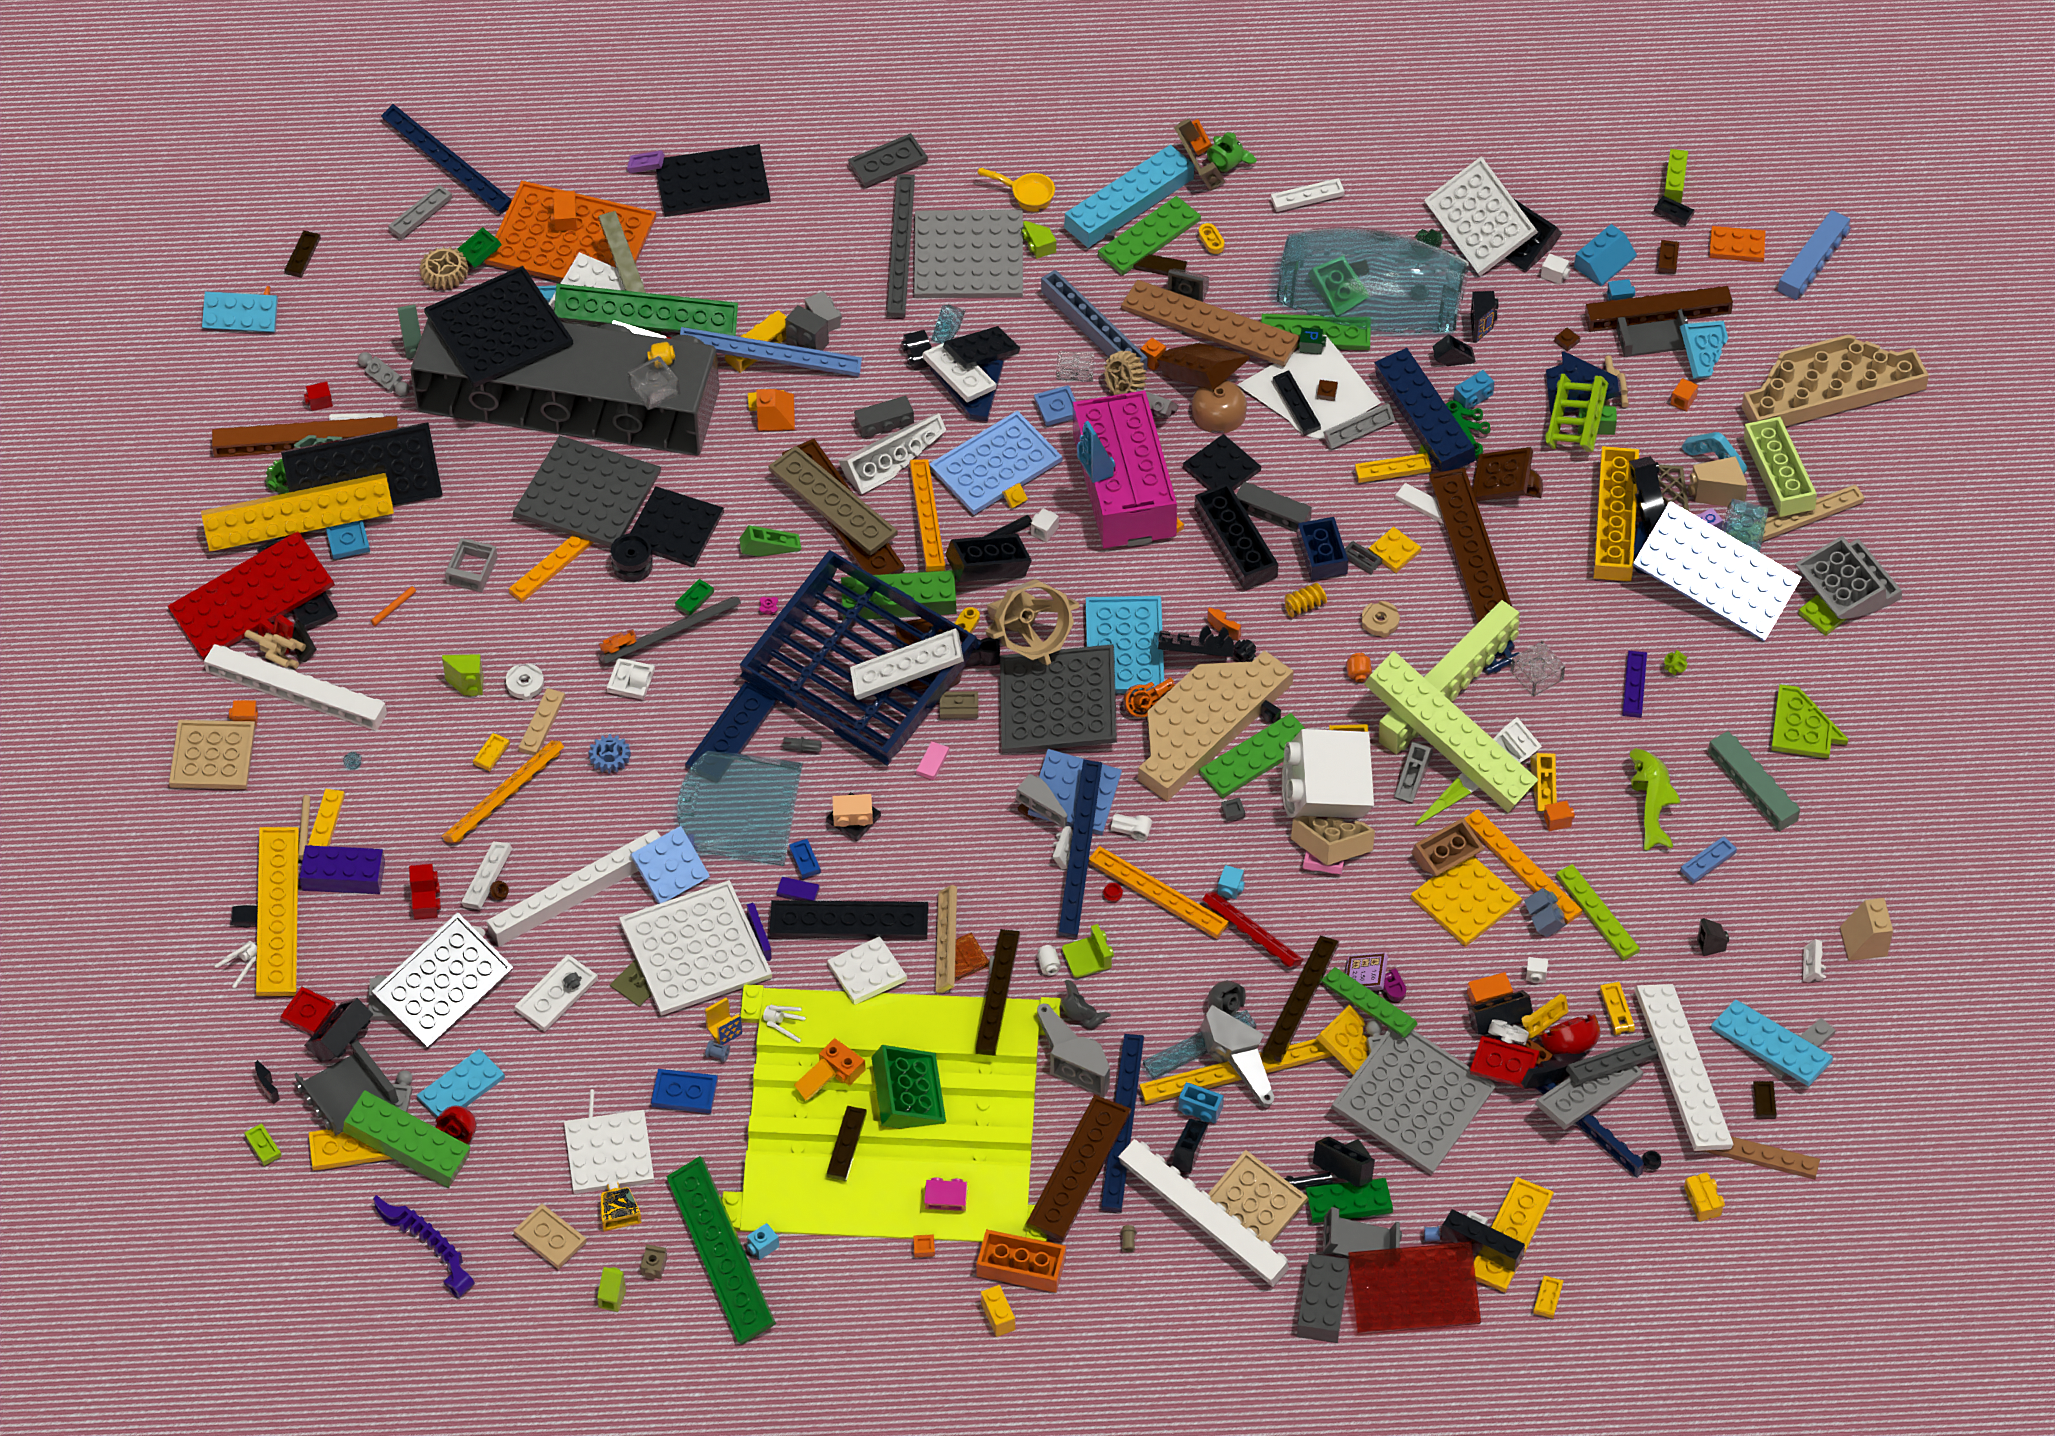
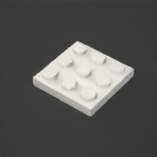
M877 937L827 960L828 966L854 1005L908 981L907 975L881 937Z

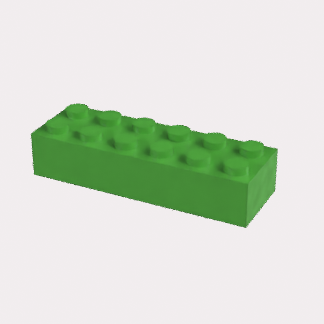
M953 570L873 575L888 585L894 586L910 595L914 600L939 615L957 614ZM841 577V584L859 595H863L869 588L853 577ZM876 591L869 599V601L898 618L917 617L914 613ZM842 593V606L849 610L853 609L857 602ZM863 607L858 613L859 616L866 620L885 619L866 607Z
M366 1090L363 1091L344 1121V1133L447 1188H450L469 1158L471 1146Z

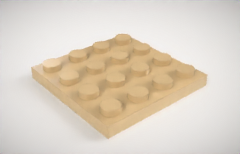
M178 720L169 779L170 788L247 789L256 728L255 722Z
M1247 1150L1242 1153L1208 1193L1213 1203H1220L1226 1209V1213L1229 1216H1236L1242 1222L1241 1225L1244 1228H1251L1257 1234L1256 1237L1260 1241L1265 1240L1270 1245L1309 1200L1304 1193Z

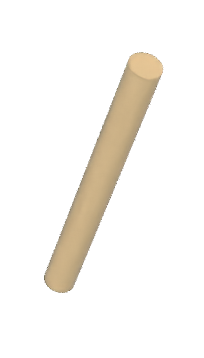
M304 795L302 800L298 859L303 860L308 838L309 795Z

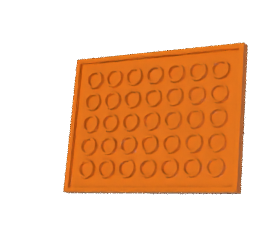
M521 180L495 235V238L502 245L495 253L484 260L487 265L508 270L524 266L529 275L562 282L579 252L616 268L598 220L599 215L616 211L636 263L657 215L655 211L575 193L577 230L555 231V224H551V213H554V210H551L550 199H554L553 192L565 190Z

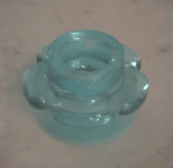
M349 752L343 758L344 765L350 770L357 769L361 765L362 757L357 752Z

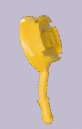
M984 168L977 170L980 176L998 180L1012 188L1019 206L1026 211L1037 212L1041 208L1044 210L1050 205L1054 197V182L1043 174L1029 173L1012 181L996 171Z

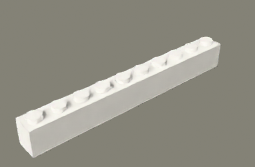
M214 644L204 660L207 673L375 731L378 730L387 715L386 705L380 699H373L362 693L349 691L345 687H338L327 681L317 680L310 675H303L295 670L282 668L275 663L271 664L260 658L250 657L243 652H236L225 646Z
M654 829L488 919L487 926L490 936L497 946L500 947L636 873L639 870L630 854L661 836Z
M1134 1139L1118 1156L1123 1166L1272 1287L1289 1270L1288 1259L1282 1253L1278 1252L1276 1254L1267 1241H1260L1256 1237L1257 1234L1251 1228H1244L1241 1225L1242 1222L1236 1216H1229L1226 1213V1209L1220 1203H1213L1210 1200L1211 1197L1202 1190L1200 1192L1195 1188L1196 1185L1189 1178H1182L1178 1169L1174 1166L1169 1167L1166 1165L1164 1158L1157 1153L1156 1155L1151 1153L1150 1147L1143 1141L1139 1143Z

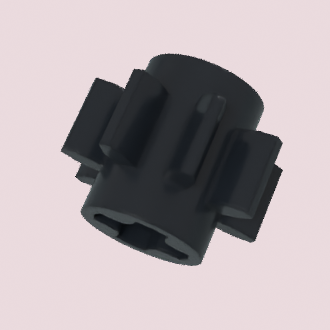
M1243 639L1242 641L1238 640L1234 644L1233 655L1239 662H1251L1256 657L1254 654L1256 646L1252 641Z

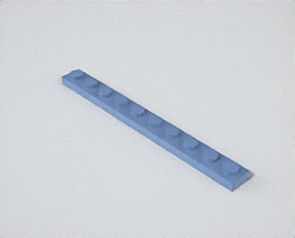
M681 327L680 335H690L698 338L704 344L714 346L717 353L858 377L860 375L862 357Z

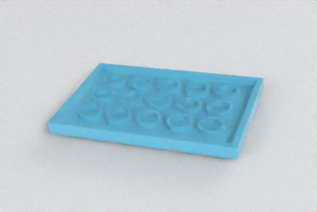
M1161 596L1086 597L1087 647L1114 645L1116 694L1126 693L1133 685H1146L1149 682H1153L1156 686L1163 682V650L1157 649L1153 641L1154 632L1159 633V631H1162Z

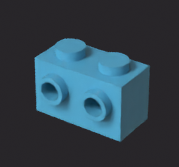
M1481 370L1454 387L1453 401L1460 402L1463 408L1471 409L1493 395L1495 381L1484 370Z
M1186 1082L1179 1096L1178 1110L1185 1115H1192L1205 1122L1216 1124L1223 1109L1224 1095Z

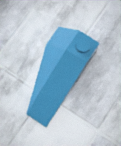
M1086 421L1082 429L1083 435L1080 436L1081 441L1077 444V457L1091 481L1095 483L1113 476L1115 462L1112 457H1109L1090 422Z

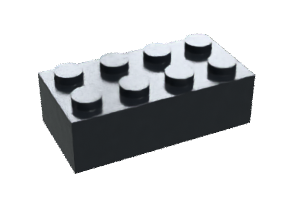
M1019 534L951 539L945 553L958 582L1026 576L1032 562Z

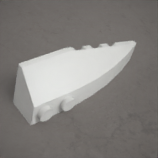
M937 413L839 460L840 466L847 480L860 494H863L894 478L897 475L896 473L909 464L910 460L918 456L925 447L946 431L940 414Z

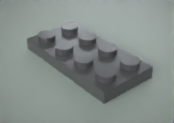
M910 133L848 159V164L863 186L867 187L927 162L928 156Z

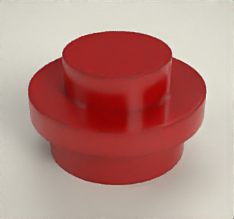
M1109 883L1104 888L1103 895L1106 900L1116 902L1122 898L1123 890L1119 884Z

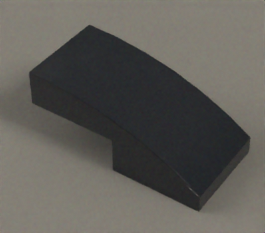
M241 905L232 907L230 925L250 928L251 925L257 926L258 906Z

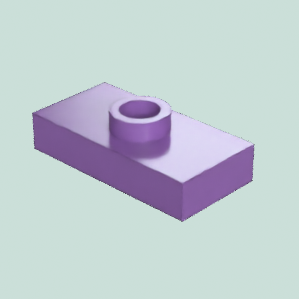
M661 150L630 155L627 170L629 173L660 169L662 168L665 154Z

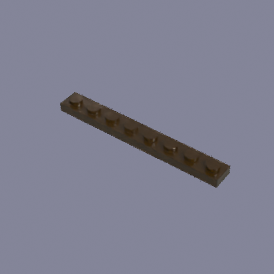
M1000 929L976 1044V1054L996 1056L1020 939V931Z
M1320 935L1263 1050V1057L1282 1062L1339 946V941Z

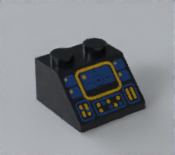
M1472 291L1470 319L1473 343H1477L1493 329L1494 321H1497V310L1495 309H1498L1499 303L1498 298H1495L1494 291Z

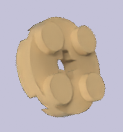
M1386 601L1368 604L1362 612L1363 629L1382 638L1388 637L1399 626L1400 616L1397 608ZM1381 616L1384 617V620H1383V621H1379V620H1377V618H1376V617L1380 618Z

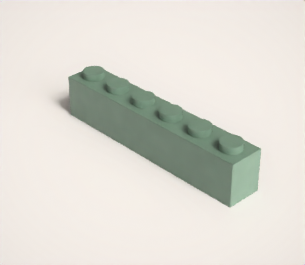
M1726 731L1710 741L1708 753L1779 832L1798 821L1799 806L1791 801L1786 791L1776 784L1774 778L1764 771L1762 765L1753 759L1749 750L1744 749L1736 736Z

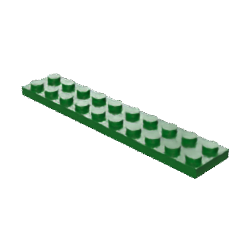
M557 283L554 312L561 321L604 325L612 324L613 320L645 330L680 333L681 327L736 336L738 303Z
M699 1156L666 1177L737 1341L743 1345L776 1325V1322L704 1158Z

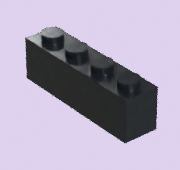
M1451 1209L1442 1224L1441 1237L1515 1272L1524 1257V1243Z

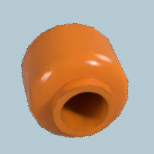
M1354 653L1346 661L1348 677L1354 679L1355 682H1364L1372 674L1371 660L1364 653Z

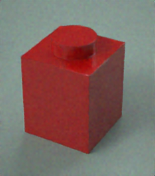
M327 381L306 386L307 393L304 394L306 405L310 404L311 411L333 407Z

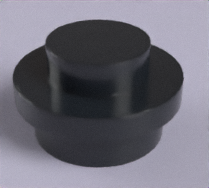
M1650 1150L1643 1154L1641 1159L1646 1168L1656 1170L1661 1166V1156L1659 1153Z

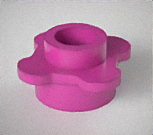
M777 597L760 598V612L771 615L778 611L776 606L778 603Z

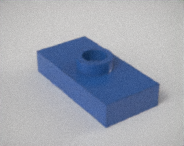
M808 839L789 844L790 852L802 879L821 873L820 866Z

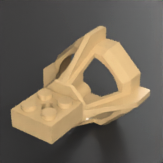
M1034 579L1008 589L1003 599L987 604L990 619L994 621L985 630L986 635L993 639L1000 637L1002 645L1031 660L1038 658L1039 662L1047 666L1051 664L1049 654L1062 648L1074 624L1071 610L1079 608V602L1067 599L1066 594ZM1034 587L1041 588L1049 593L1053 599L1035 598L1024 590ZM1039 612L1058 613L1054 631L1042 642L1031 627ZM1005 627L1014 632H1019L1029 647L1019 646L1011 642L1006 636Z

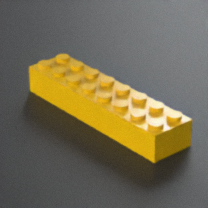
M1602 446L1593 579L1631 582L1636 521L1635 494H1637L1636 484L1632 483L1629 461L1639 459V449Z

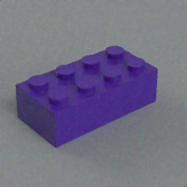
M305 845L300 873L302 891L380 894L385 867L383 849Z

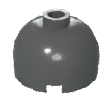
M1228 980L1218 982L1209 991V1009L1213 1005L1237 1018L1240 1014L1237 1011L1240 1006L1244 1007L1246 1000L1244 987Z

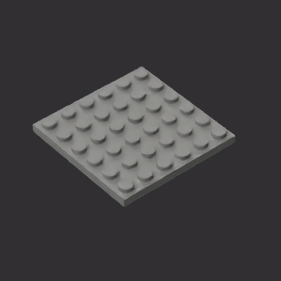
M1023 210L915 211L914 298H1023V234H1021L1023 229Z
M1389 1028L1333 1102L1331 1108L1432 1175L1497 1085L1487 1078L1470 1074L1469 1066L1416 1031L1412 1030L1403 1038Z

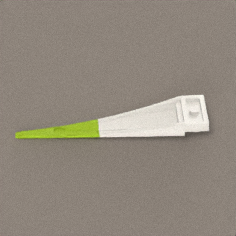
M1518 717L1506 725L1493 738L1519 763L1524 762L1542 747ZM1462 772L1420 817L1415 826L1480 787Z

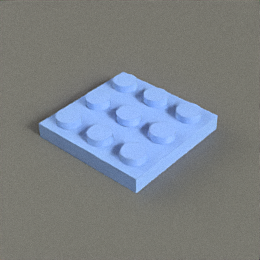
M681 826L630 854L658 904L674 898L710 877Z

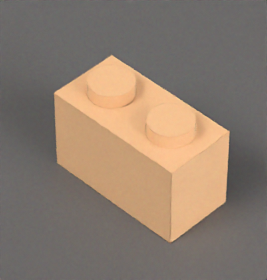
M871 794L832 796L834 826L846 827L848 825L865 826L873 824Z

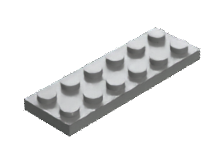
M1634 1065L1580 1084H1576L1572 1077H1569L1538 1098L1535 1105L1565 1130L1642 1078L1644 1072Z

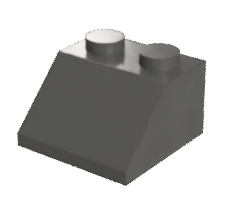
M1175 268L1169 270L1168 290L1201 302L1204 301L1209 288L1208 276Z

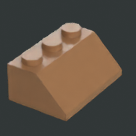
M1461 818L1416 843L1411 854L1423 870L1437 877L1484 851L1485 848L1465 819Z

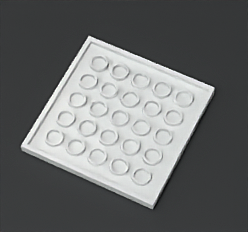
M730 880L619 917V922L661 1016L741 989L744 985H752L772 978V972Z

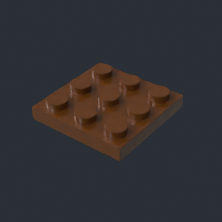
M1526 447L1479 454L1473 486L1476 502L1526 495L1533 457L1532 448Z

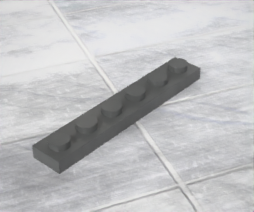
M1650 1037L1569 1064L1566 1070L1574 1082L1580 1084L1658 1058L1659 1055L1653 1039Z

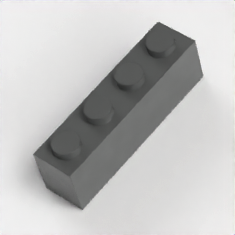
M1243 482L1236 494L1247 514L1291 531L1297 532L1298 523L1311 520L1312 507L1292 500L1289 497L1276 494L1271 490L1260 488L1255 484Z

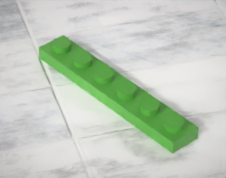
M1336 967L1322 979L1323 985L1403 1038L1418 1025L1414 1018Z

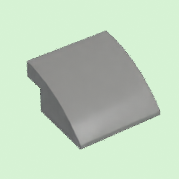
M1841 536L1795 563V566L1840 619L1870 614L1902 599V590L1859 538L1848 543Z

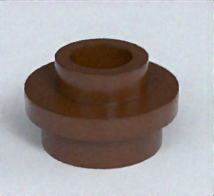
M495 881L490 886V894L495 900H503L509 893L508 885L502 881Z

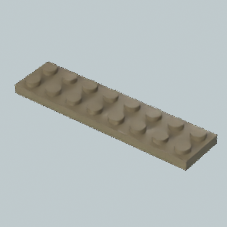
M794 446L768 466L772 474L870 556L898 535L897 529L797 446Z

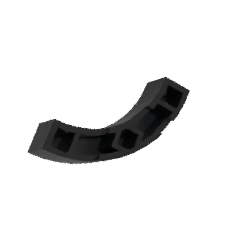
M1651 456L1629 461L1632 483L1636 484L1638 490L1635 498L1647 537L1650 536L1667 507V503L1663 501L1657 474L1660 472L1659 465Z

